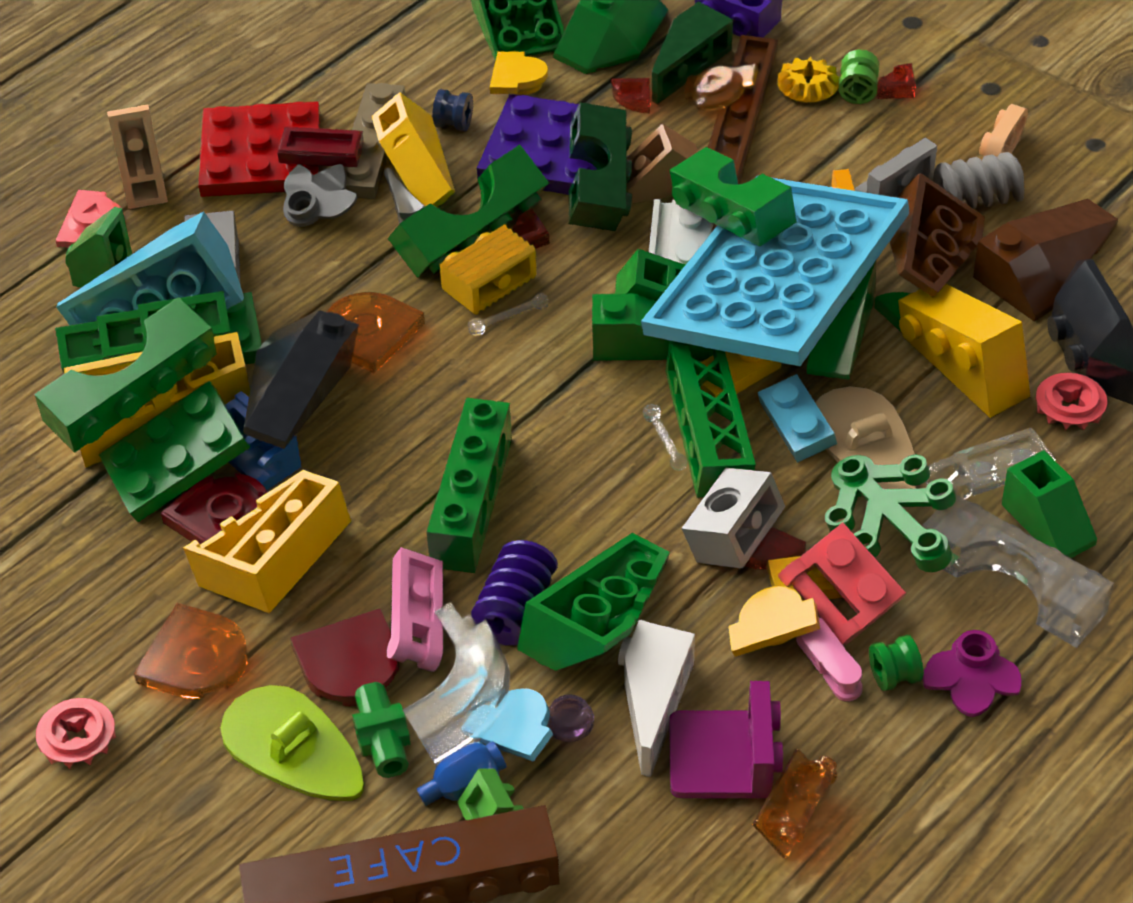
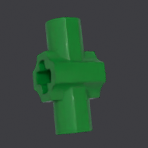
M379 682L364 684L355 692L359 713L352 714L361 755L363 757L372 755L379 776L391 778L401 775L407 770L409 765L404 746L411 745L402 704H390L387 690L383 684Z

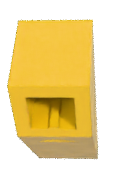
M399 92L372 116L379 143L409 192L424 206L431 203L438 207L455 193V189L432 115Z

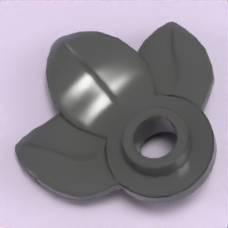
M298 164L289 173L284 182L287 196L284 201L283 212L290 224L297 227H305L315 223L318 219H335L348 212L357 201V195L352 191L345 190L347 180L342 164L332 166L314 175L307 168Z

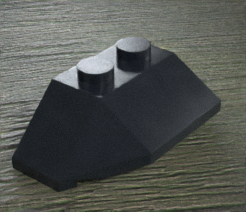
M1079 260L1055 297L1052 316L1047 321L1049 335L1054 342L1057 341L1064 352L1066 365L1070 371H1075L1076 374L1087 376L1096 381L1104 389L1107 396L1133 405V326L1094 260Z

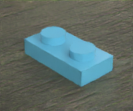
M797 374L758 392L762 407L797 463L837 444L834 431Z

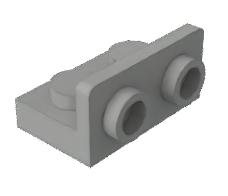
M925 137L913 146L905 148L899 155L888 162L875 167L868 174L867 181L854 188L855 191L897 197L919 173L933 181L937 145Z

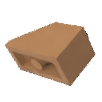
M662 123L626 158L632 161L630 180L626 184V192L632 194V203L672 197L673 186L669 170L697 153L696 145Z

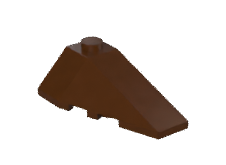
M919 173L896 197L908 199L910 213L889 242L898 274L931 297H934L954 275L958 267L969 257V254L977 247L978 241L983 237L985 217L925 175Z
M1087 198L1007 222L978 241L973 278L1035 322L1053 310L1055 297L1077 261L1091 259L1094 254L1099 252L1116 228L1118 219Z

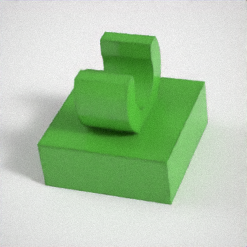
M478 769L457 801L465 820L524 809L522 805H513L510 797L515 789L510 784L502 783L496 769Z

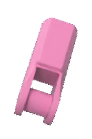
M819 618L820 629L796 637L797 644L818 672L823 674V678L838 699L842 701L856 700L862 693V669L853 657L845 651V647L825 621Z

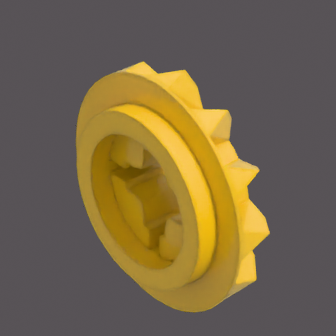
M811 56L808 60L795 58L793 63L783 64L781 72L778 73V87L784 95L793 100L818 102L836 93L840 77L837 76L836 67L828 66L826 59L814 61ZM805 76L812 77L810 83H806Z

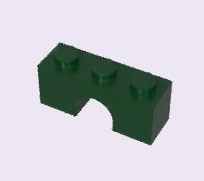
M582 102L578 105L570 124L569 158L587 161L597 170L579 168L569 189L568 224L616 231L622 217H628L630 213L632 194L626 192V184L630 180L632 161L626 159V151L630 147L632 128L626 126V110Z

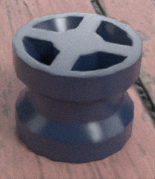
M439 89L435 96L432 111L435 127L445 128L447 125L454 126L457 131L466 132L470 126L473 114L472 94L462 92L459 95H453L449 90Z

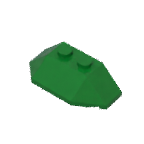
M580 0L554 52L553 58L584 74L596 72L598 68L611 67L638 59L667 16L669 9L661 0Z

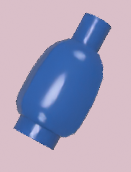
M494 741L486 745L473 742L444 758L435 768L434 779L416 788L425 806L442 797L458 801L478 769H496L499 775V771L507 768V765Z

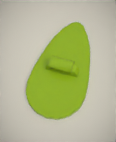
M263 686L251 689L239 696L224 712L220 727L224 747L235 760L255 773L311 797L333 801H352L362 795L364 791L362 771L354 750L327 715L303 693L287 686Z

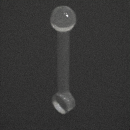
M540 293L530 302L484 320L480 318L471 319L468 322L469 333L473 336H479L485 332L486 327L535 308L539 310L545 309L549 305V298L547 295Z
M656 404L646 405L643 409V417L646 421L652 422L671 456V467L676 471L685 469L688 463L687 458L678 452L660 419V407Z

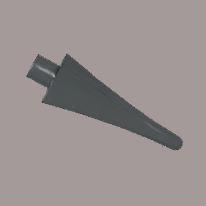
M386 168L384 170V176L389 185L400 224L425 206L405 188L392 169Z

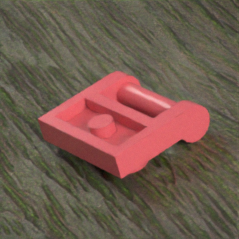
M843 522L801 557L788 564L778 575L787 587L793 586L804 600L814 599L817 605L818 616L825 621L843 646L850 643L903 599L906 594ZM816 567L853 608L857 615L847 620L807 573Z

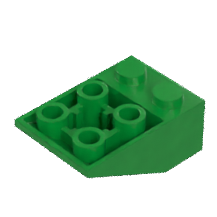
M471 0L475 16L495 61L497 52H525L527 57L555 51L563 36L564 28L556 0Z

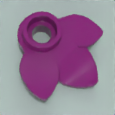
M980 630L964 632L954 641L951 650L934 654L927 662L923 676L924 688L930 690H950V697L956 709L969 717H975L986 712L993 703L995 693L1007 696L1019 695L1022 682L1017 666L1001 657L994 639L988 633Z

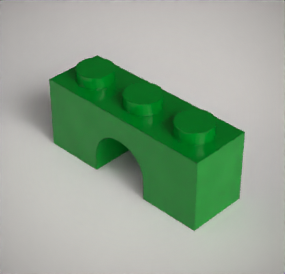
M708 147L703 148L669 170L673 186L672 196L677 205L758 246H762L797 222L792 188L763 173L747 183L738 184L734 160Z

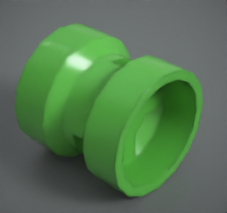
M854 50L846 54L842 59L839 93L846 101L853 104L868 103L877 94V78L880 63L873 53L867 50Z

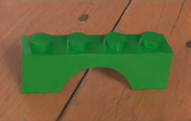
M518 145L492 162L477 179L481 191L479 211L468 215H455L442 211L430 203L401 222L387 238L417 278L428 270H431L433 274L440 272V264L443 263L450 253L456 252L459 249L461 251L475 243L476 239L489 229L493 232L502 225L507 226L513 220L510 216L519 209L525 214L542 201L539 194L549 182L521 145Z
M178 297L144 320L147 334L146 346L139 358L127 368L102 376L86 375L70 370L34 394L42 421L74 453L85 445L97 441L108 429L121 420L133 416L140 407L159 394L168 392L179 380L195 369L204 367L211 358L217 355L212 328L182 299Z

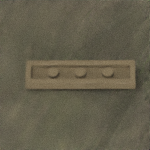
M367 83L352 129L363 131L364 143L358 167H344L347 180L345 190L354 192L357 198L376 199L388 159L387 154L379 143L372 116L399 92L405 95V86L389 85L386 83Z

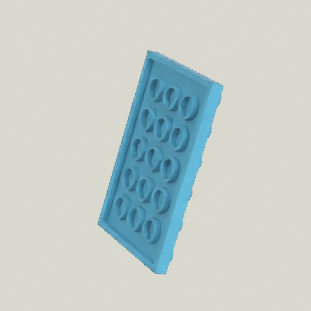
M773 178L792 188L797 222L762 246L738 237L717 225L641 320L643 334L669 341L801 366L909 215L908 199Z

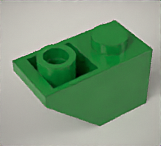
M1045 450L1007 468L1001 505L1059 564L1096 545L1097 537L1074 479Z

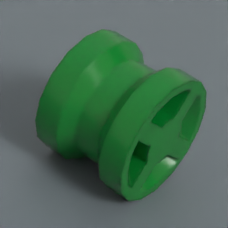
M910 635L898 637L893 644L886 645L878 642L870 645L869 662L877 685L882 691L892 690L896 687L897 683L902 681L913 684L923 680L924 669L921 654L917 644Z

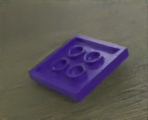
M509 94L478 163L477 179L492 162L518 145H521L549 182L543 191L569 195V189L579 168L597 170L587 161L569 158L570 124L579 104L527 95Z

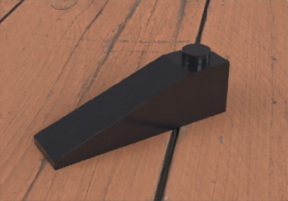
M319 310L274 331L256 352L243 434L284 449L351 367L359 324L346 320L340 314Z

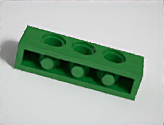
M466 398L426 531L429 557L443 561V569L468 573L476 572L512 441L510 403L475 398Z

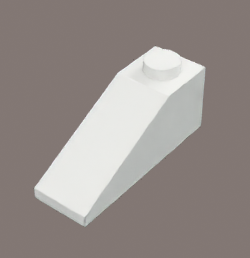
M639 620L632 638L626 637L622 642L618 664L624 666L625 690L641 775L651 777L669 731V717L678 707L694 665L695 634Z

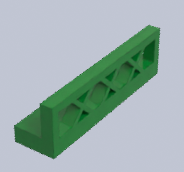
M670 341L665 372L696 497L701 498L705 497L725 468L755 471L756 463L725 351ZM713 353L714 361L706 366L693 359L691 354ZM706 381H709L723 391L715 398L701 390L700 387ZM716 412L730 420L731 424L723 430L708 421V418ZM724 444L740 453L741 458L719 460L716 451Z

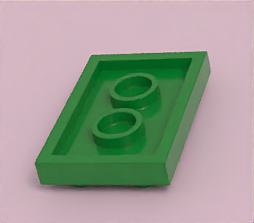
M208 381L100 453L99 457L130 515L137 522H140L249 449L250 445L219 392Z

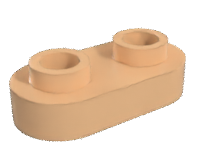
M1010 104L1007 110L1001 109L997 115L993 132H986L982 139L979 154L982 156L993 154L998 157L1000 153H1012L1024 132L1028 109L1014 104Z

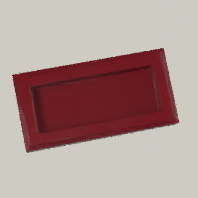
M284 127L277 152L278 161L283 164L319 166L342 164L343 167L357 168L364 143L363 131Z

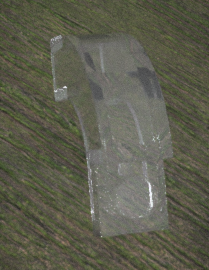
M451 602L436 610L435 614L456 648L454 666L448 677L439 687L403 709L436 767L451 753L470 743H478L499 717L510 688V670L507 658L487 621L484 620L476 625L470 614L461 618Z

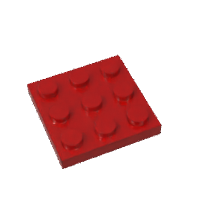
M319 101L203 108L198 182L200 197L285 192L284 182L286 177L298 164H283L278 161L277 152L284 127L320 128ZM302 165L312 175L320 172L319 165Z

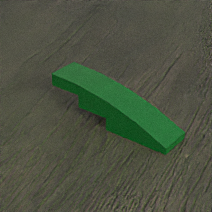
M224 291L180 298L212 328L213 337L231 333ZM175 299L138 304V310L96 316L97 321L56 327V337L63 373L66 367L143 352L147 342L144 320Z

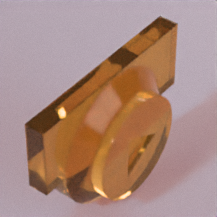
M756 64L735 68L718 66L708 69L700 75L689 76L683 93L686 100L693 99L695 106L703 111L725 108L734 103L743 94L745 88L754 87L759 69Z

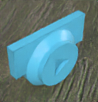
M531 689L508 691L497 697L489 706L478 704L459 729L462 736L483 744L494 741L498 749L533 762L553 735L551 729L547 727L550 718L549 707L543 696Z

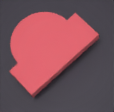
M78 190L55 240L57 247L69 248L71 244L76 242L85 228L112 208L121 207L107 198L106 192Z

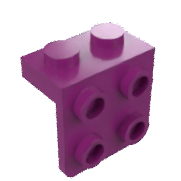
M750 681L748 710H677L671 713L669 717L670 790L673 796L677 798H772L773 773L783 772L782 742H773V731H780L781 707L780 701H771L770 681Z

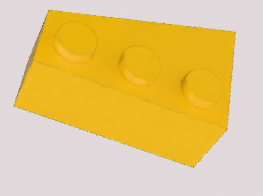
M302 470L257 499L258 507L237 521L231 516L220 523L222 531L204 543L199 544V542L194 540L183 547L197 585L270 613L351 522L338 481Z

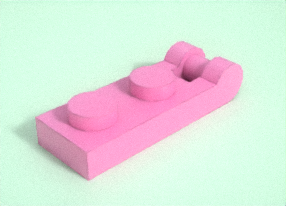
M401 547L393 557L391 639L387 648V657L399 662H404L406 659L415 661L419 668L434 672L440 664L443 653V561ZM413 636L421 638V643L413 641Z

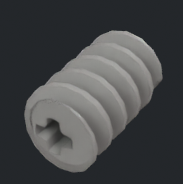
M1009 152L1000 153L998 157L993 154L987 155L982 160L978 157L969 158L967 162L956 160L953 161L951 166L946 162L939 163L934 170L933 182L961 201L965 199L967 205L973 209L977 208L978 197L980 196L985 207L992 206L993 194L997 195L1000 204L1008 202L1010 191L1016 202L1023 201L1024 198L1023 170L1018 159Z

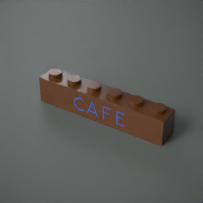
M546 805L239 864L244 903H485L494 900L498 896L523 891L536 893L549 886L560 884L558 853Z

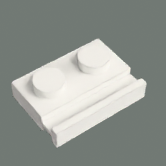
M654 199L649 252L686 265L712 233L713 223L687 209L681 208L676 204L675 200H672V203H661L660 199Z

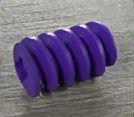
M525 540L511 541L503 546L498 559L492 567V572L485 582V587L480 592L478 601L471 611L472 621L476 629L484 637L501 645L518 644L526 602L548 588L552 581L551 575L558 568V561L554 554L542 545Z

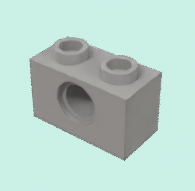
M725 468L681 529L697 563L743 568L784 510L785 504L771 472Z

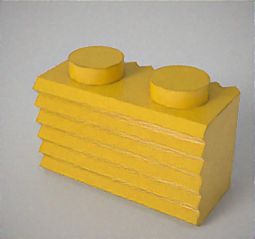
M502 225L491 233L485 232L481 234L475 243L460 252L450 253L443 263L440 264L442 289L476 315H478L480 310L484 311L486 306L490 307L493 302L497 303L499 298L503 299L505 294L509 295L512 290L515 291L518 286L522 287L524 282L528 283L530 278L534 279L537 274L536 250L534 246H530L528 241H524L522 237H519L517 233H513L511 228L508 229L506 225Z

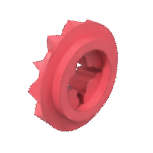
M1059 373L1043 380L1036 391L1037 413L1046 414L1048 424L1061 422L1065 431L1070 425H1077L1080 429L1085 430L1089 423L1099 424L1102 414L1106 412L1107 396L1104 389L1093 379L1081 374ZM1079 398L1078 406L1075 404H1071L1068 407L1063 406V401L1070 403Z
M88 698L70 699L53 706L43 715L36 729V741L40 752L46 755L51 764L62 762L69 769L74 763L81 761L91 765L94 756L99 753L107 754L109 742L116 738L114 718L110 710L102 703ZM84 728L87 739L75 737L69 741L67 731L78 733Z

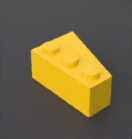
M947 284L934 297L919 289L898 300L901 317L899 326L903 337L989 418L1031 397L1022 321Z

